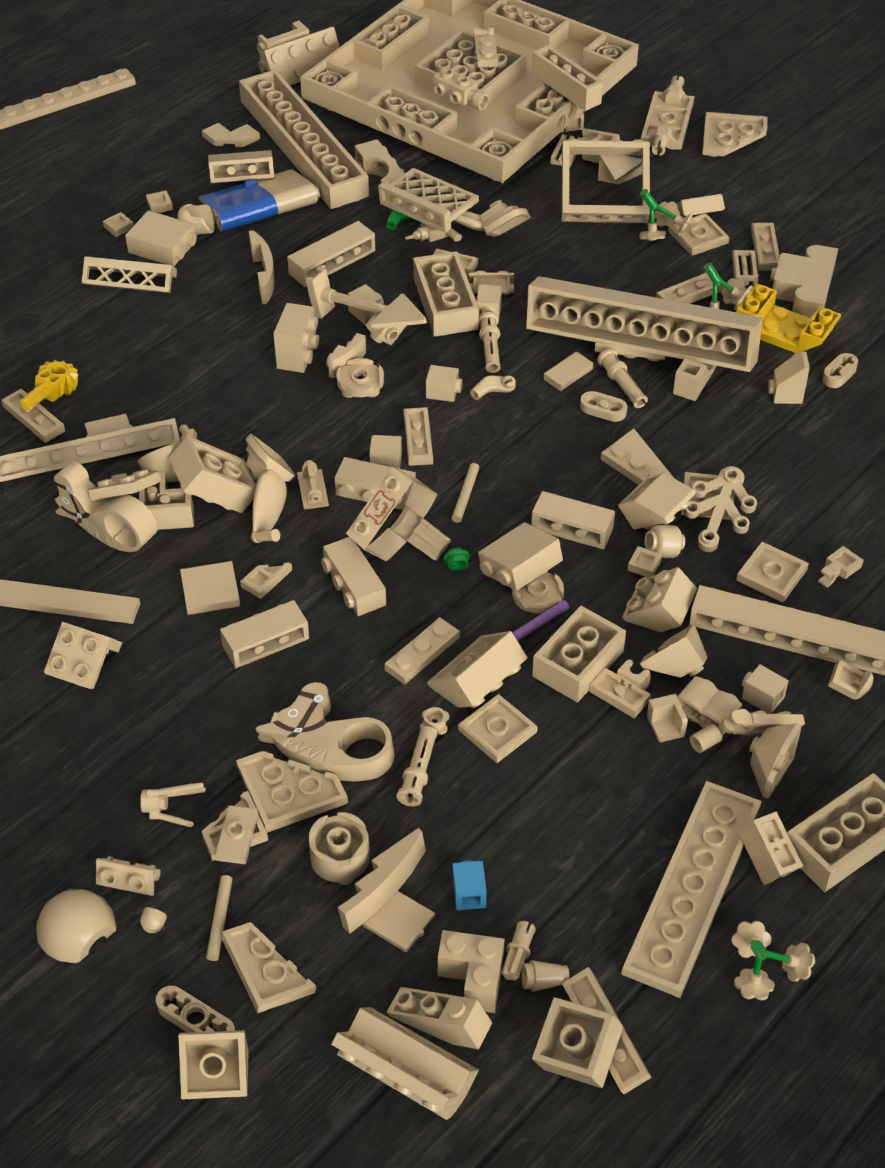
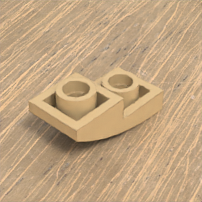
M356 333L352 341L347 343L346 347L338 345L334 352L328 355L326 364L329 367V377L335 378L338 368L341 366L342 369L346 366L347 361L363 358L366 354L365 335Z

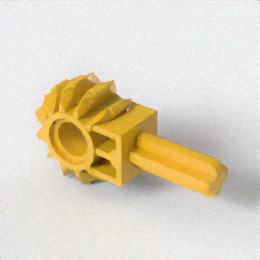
M54 360L53 362H45L44 365L40 366L38 375L35 376V388L20 400L19 405L22 406L24 411H28L44 398L54 402L59 397H62L63 394L71 395V392L75 391L78 386L77 369L73 368V364H66L65 361L57 362Z

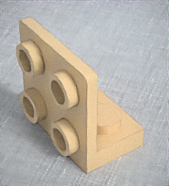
M62 622L44 673L89 689H94L106 654L108 655L109 650L119 653L122 642Z

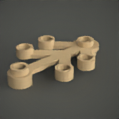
M726 467L721 470L719 478L706 483L704 481H696L693 484L692 489L696 492L694 495L696 498H703L708 492L722 488L719 495L699 503L689 501L690 504L684 508V514L688 518H696L700 513L714 508L707 529L703 530L698 537V547L704 552H713L717 549L719 543L717 531L725 511L733 523L735 532L744 534L748 531L750 524L748 518L740 515L730 496L733 491L740 500L741 509L745 513L755 511L757 500L753 496H749L742 486L744 474L737 467ZM696 488H703L704 490L698 491ZM749 502L753 506H746L745 503ZM695 508L696 511L691 512L688 509ZM738 523H743V524H745V526H744V527H740V526H738L737 524H738ZM705 537H711L713 539L707 540Z

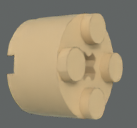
M344 812L337 813V816L328 817V815L323 816L313 824L309 832L312 869L325 880L338 882L341 885L352 883L355 878L359 877L366 870L370 861L369 836L365 824L355 815Z

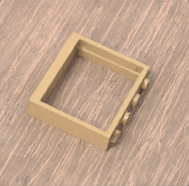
M569 139L563 141L561 222L648 223L650 209L643 198L642 206L569 205V154L642 155V190L647 189L650 193V142H644L643 140L622 141L619 139L611 141H601L599 139L579 141L578 139Z

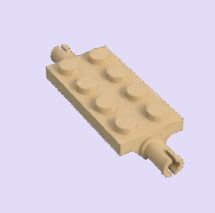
M673 76L671 85L663 92L654 91L641 140L650 142L652 152L657 155L658 150H660L659 155H663L665 148L672 150L682 149L695 96H688L684 93L682 89L684 79L679 76L678 80L677 76Z

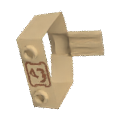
M395 467L391 468L346 533L365 551L384 561L389 560L406 542H409L437 561L451 541L450 538L424 519L437 493L417 478ZM414 482L401 515L391 528H388L369 545L408 487Z

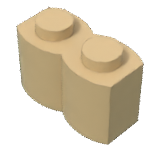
M697 676L677 696L688 720L698 723L702 728L714 724L722 736L726 733L721 726L722 720L729 717L734 709L739 710L742 708V704L736 696L719 691L711 681Z

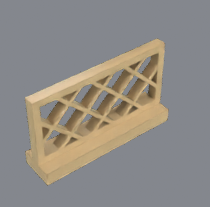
M412 168L391 184L383 182L378 185L380 204L444 233L451 229V222L479 202L478 195L415 168ZM413 177L418 178V180H410V179L413 178ZM426 185H435V187L424 188ZM422 186V188L409 189V187ZM443 192H451V193H452V194H442V195H441V193H443ZM438 193V195L425 196V194ZM467 199V201L457 202V200ZM442 201H455L451 203H442Z

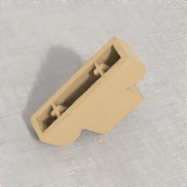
M812 245L807 248L805 257L782 253L777 268H772L770 281H773L772 289L777 291L776 299L792 301V312L812 318L819 307H825L838 248Z

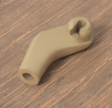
M510 375L505 377L486 376L470 391V394L475 400H478L490 392H511L515 389L516 381Z

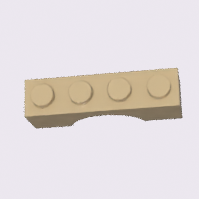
M378 139L355 145V161L366 174L383 177L381 183L391 184L405 174L404 170L400 169L397 165L395 158L389 155L387 148L382 146Z
M685 358L676 371L673 394L696 401L717 366Z

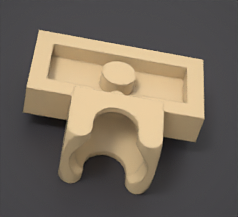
M627 660L618 669L617 674L604 668L589 684V692L635 718L649 703L651 694L645 691L650 683V671L646 669L640 674H633L630 670V667L633 665L632 660Z

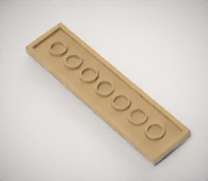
M706 781L625 961L621 975L681 998L743 850L744 843L737 830L756 819L762 801Z

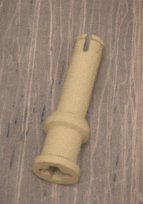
M484 312L479 316V326L481 327L479 336L484 342L486 370L490 373H496L500 370L497 342L500 337V331L497 327L499 319L494 312Z
M614 349L603 351L598 357V364L607 370V375L611 380H616L635 408L643 407L645 405L644 402L647 403L648 398L628 374L626 364L618 359V354Z
M430 726L420 728L410 767L405 769L402 775L404 782L402 788L397 792V799L406 806H418L423 799L421 792L423 786L428 782L426 770L434 741L437 737V731ZM422 748H424L425 750L423 757L420 758Z

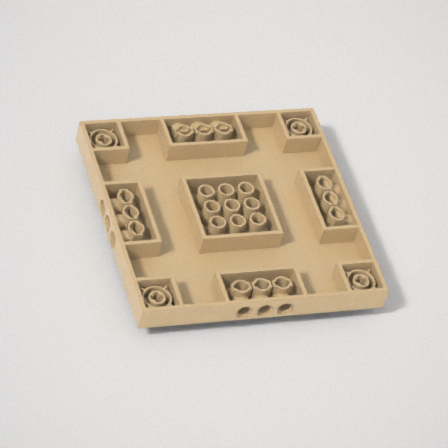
M403 0L300 76L301 95L303 99L325 107L329 111L339 113L361 124L440 156L443 159L487 176L494 181L503 183L572 123L581 112L585 111L532 74V52L547 45L551 46L603 81L602 95H604L637 66L639 44L522 0ZM488 27H494L498 67H477L473 29L480 28V30H484ZM447 67L478 82V91L489 95L488 105L485 109L480 110L473 107L470 102L464 106L460 103L453 104L449 98L443 95L437 96L433 91V75Z

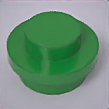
M462 548L450 549L444 555V563L448 565L450 570H460L468 566L469 552Z

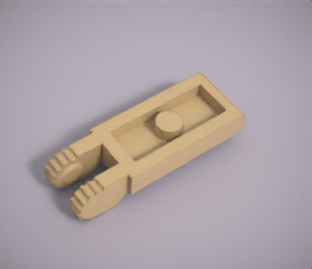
M734 709L729 717L724 718L723 722H721L724 732L761 736L766 728L795 723L801 726L805 724L804 717L801 714H791L789 711L777 714L755 711L750 714L746 709Z

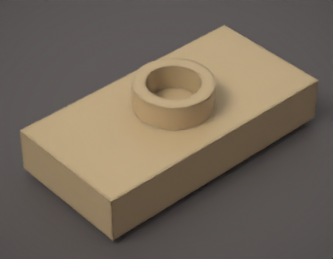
M228 806L215 855L216 861L246 864L258 818V809Z

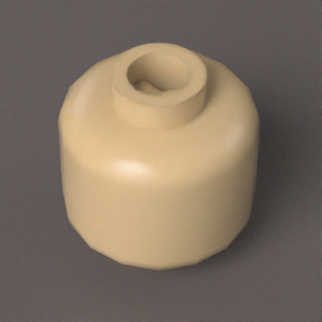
M655 525L646 533L645 547L648 550L662 554V558H675L685 547V537L675 525Z

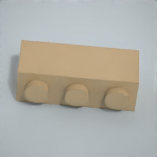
M271 150L208 155L211 183L274 178Z
M344 457L335 476L336 495L368 502L392 467ZM399 469L416 478V472ZM414 482L411 483L394 508L404 510Z
M542 491L532 511L531 526L550 535L604 549L614 527L615 511Z
M347 537L323 546L324 558H321L323 569L326 573L330 572L332 575L333 584L337 590L342 591L348 608H352L357 616H361L386 606V588L352 538Z
M294 600L220 629L222 646L235 668L309 639L308 621Z

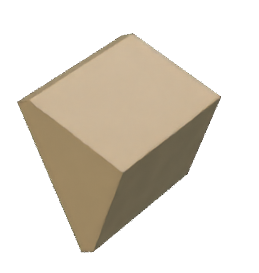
M245 1030L179 1033L181 1099L247 1096L249 1052Z

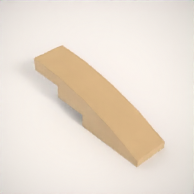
M419 828L372 860L374 871L356 882L357 894L338 907L342 926L347 932L351 934L378 912L413 873L426 851L423 834Z

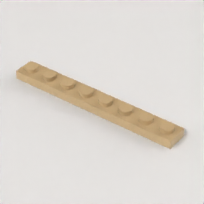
M126 68L119 69L89 81H82L71 87H64L59 91L46 93L40 97L28 99L13 106H7L0 110V130L136 85L135 77Z
M175 418L0 456V482L62 469L71 461L84 464L177 443L180 437Z

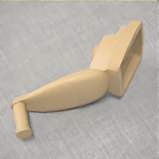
M501 200L492 203L489 206L490 209L481 215L465 211L453 221L473 230L485 231L486 235L496 237L515 228L531 217L527 209L519 208L518 206H508L502 203Z
M250 433L246 438L248 446L246 450L249 453L246 465L251 470L250 473L253 479L257 482L253 502L251 540L255 543L263 541L276 542L280 539V532L278 529L272 528L278 521L286 501L287 487L285 481H291L295 474L278 453Z

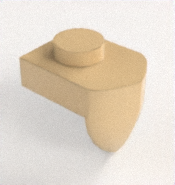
M839 660L835 664L828 686L854 700L859 699L871 689L873 674L871 671L863 672Z

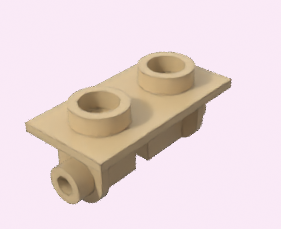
M476 271L469 273V284L474 295H478L479 284L502 286V295H509V293H514V273H508L507 271H499L497 273Z
M311 460L305 461L302 466V472H297L304 509L329 506L322 469L317 470V465Z
M108 856L107 859H96L97 885L151 896L154 895V881H158L160 877V869H156L155 865L148 866L138 863L130 865V862L113 859L112 856Z

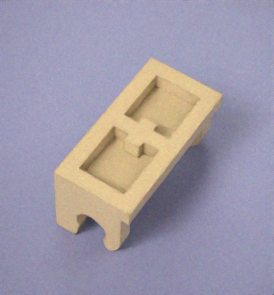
M777 812L755 819L737 830L764 885L803 867Z

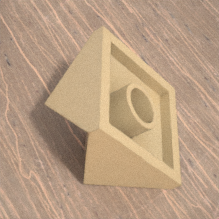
M600 155L598 181L621 184L642 174V159L625 155Z

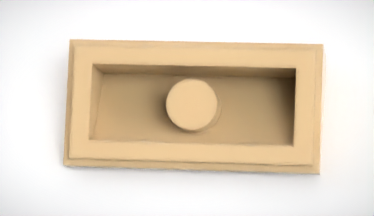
M721 194L684 199L677 204V210L683 216H688L691 212H694L693 215L725 209Z

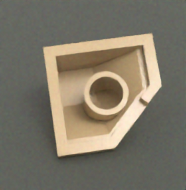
M807 352L794 354L774 369L773 379L768 381V393L772 394L774 404L803 403L809 373Z
M692 624L663 642L664 644L658 648L659 652L651 651L640 662L642 668L680 678L686 674H689L691 677L704 669L703 664L707 659V655L697 629Z
M797 723L766 728L762 736H756L750 746L749 751L752 752L750 765L761 793L767 799H769L794 760L802 727Z

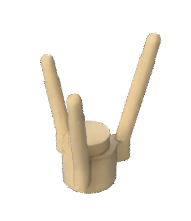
M194 783L163 789L142 790L141 810L143 813H149L150 819H160L193 827L194 823L192 821L161 813V811L167 810L168 797L203 793L206 791V788L203 787V783Z

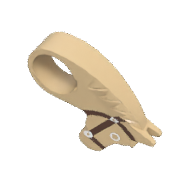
M71 461L54 476V481L59 490V496L55 500L60 507L56 510V513L75 520L84 530L104 544L119 551L135 552L157 533L158 526L153 514L137 498L126 494L91 500L89 490L96 486L90 482L86 469L78 462Z
M314 682L306 685L290 707L278 713L274 712L271 723L256 728V731L260 734L258 736L260 741L275 744L288 758L310 766V769L322 774L326 772L336 774L340 781L356 782L378 778L390 769L394 761L391 732L380 720L362 717L326 722L325 716L331 710L328 689L322 683ZM361 739H375L384 744L383 749L370 758L356 759L345 754L351 744Z

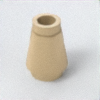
M531 960L530 963H524L521 971L523 988L531 989L532 992L561 986L563 982L569 979L568 966Z

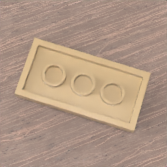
M328 27L262 50L267 71L276 69L289 85L301 82L300 76L340 47L334 27Z

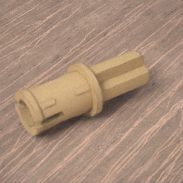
M519 921L517 923L512 942L507 944V956L501 971L506 980L516 981L520 976L525 959L530 956L529 946L536 928L531 924L527 931L526 929L529 924L527 921Z

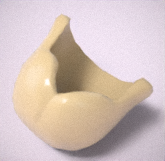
M187 204L180 208L177 219L194 224L196 235L213 233L215 220L209 205L195 206Z

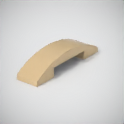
M252 230L249 231L250 249L253 262L262 261L264 272H257L261 301L262 304H267L275 284L273 258L265 240Z

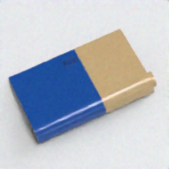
M291 169L274 174V178L252 179L245 181L244 184L200 196L199 201L210 206L214 213L216 225L220 232L315 204L318 202V198H320V192L316 185H313L309 180Z

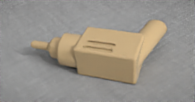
M423 224V227L417 228V231H414L412 235L405 237V239L414 238L420 241L427 239L429 242L450 237L455 242H458L462 239V235L452 228L444 233L427 224Z

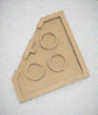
M706 112L702 155L712 157L725 156L766 136L768 117Z
M265 751L236 760L238 771L256 809H258V814L267 833L348 804V797L336 774L329 772L322 774L311 770L310 766L292 760L285 762L276 759L273 754Z

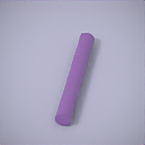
M562 600L512 632L517 641H520L568 610V603Z

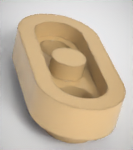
M595 391L586 392L581 396L580 408L586 414L612 422L621 421L627 415V404L622 399Z

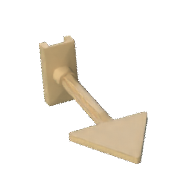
M322 267L316 269L317 275L314 278L307 277L305 279L311 305L314 307V315L317 318L322 319L335 307L334 302L379 313L370 323L371 328L427 323L426 317L404 294H400L390 305H383L338 293L335 289H331L326 268Z

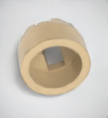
M146 907L141 915V926L148 933H156L164 926L167 915L157 909Z

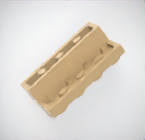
M371 1007L360 1008L349 1031L338 1032L331 1044L340 1049L337 1054L338 1056L446 1120L456 1112L469 1092L479 1071L472 1065Z

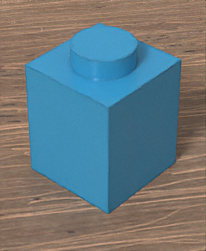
M465 860L460 863H453V888L456 910L486 908L487 891L483 861Z

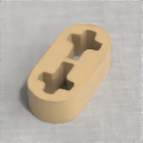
M850 353L838 355L825 368L822 379L823 383L830 388L841 387L855 374L858 365L857 357Z

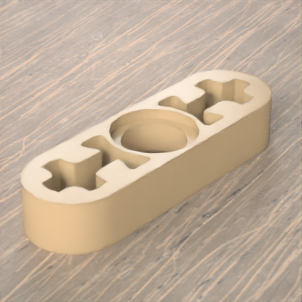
M166 986L156 996V1004L160 1015L187 1033L215 1032L213 1029L216 1031H224V1029L226 1031H235L231 1020L179 987ZM174 998H176L177 1005L179 1007L175 1006L174 1004H169L166 1007V1000L172 1001L174 1000ZM193 1012H201L205 1015L204 1020L199 1024H190L187 1018Z

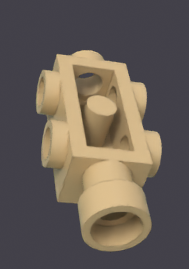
M447 67L433 75V91L437 96L443 95L449 98L453 104L460 103L465 106L470 102L473 107L480 110L485 109L488 105L489 95L478 91V82Z

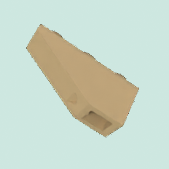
M400 987L387 1011L390 1017L452 1045L474 1049L480 1048L492 1025L491 1020L477 999Z

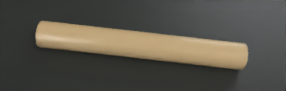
M476 463L470 464L452 515L454 522H461L479 471V465Z
M223 875L220 878L206 956L210 961H217L219 959L222 931H224L232 885V877L228 875Z

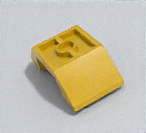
M757 283L736 310L737 313L763 317L760 340L794 353L803 352L821 345L841 318L840 313L823 307H819L812 318L776 306L777 291Z

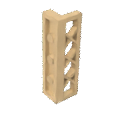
M84 257L82 284L170 293L172 278H176L177 269L172 265ZM89 270H100L102 275L96 280H90ZM112 272H121L124 277L118 282H113L108 275ZM134 274H141L146 279L140 284H134L130 277ZM156 276L166 277L165 287L156 286L152 279Z

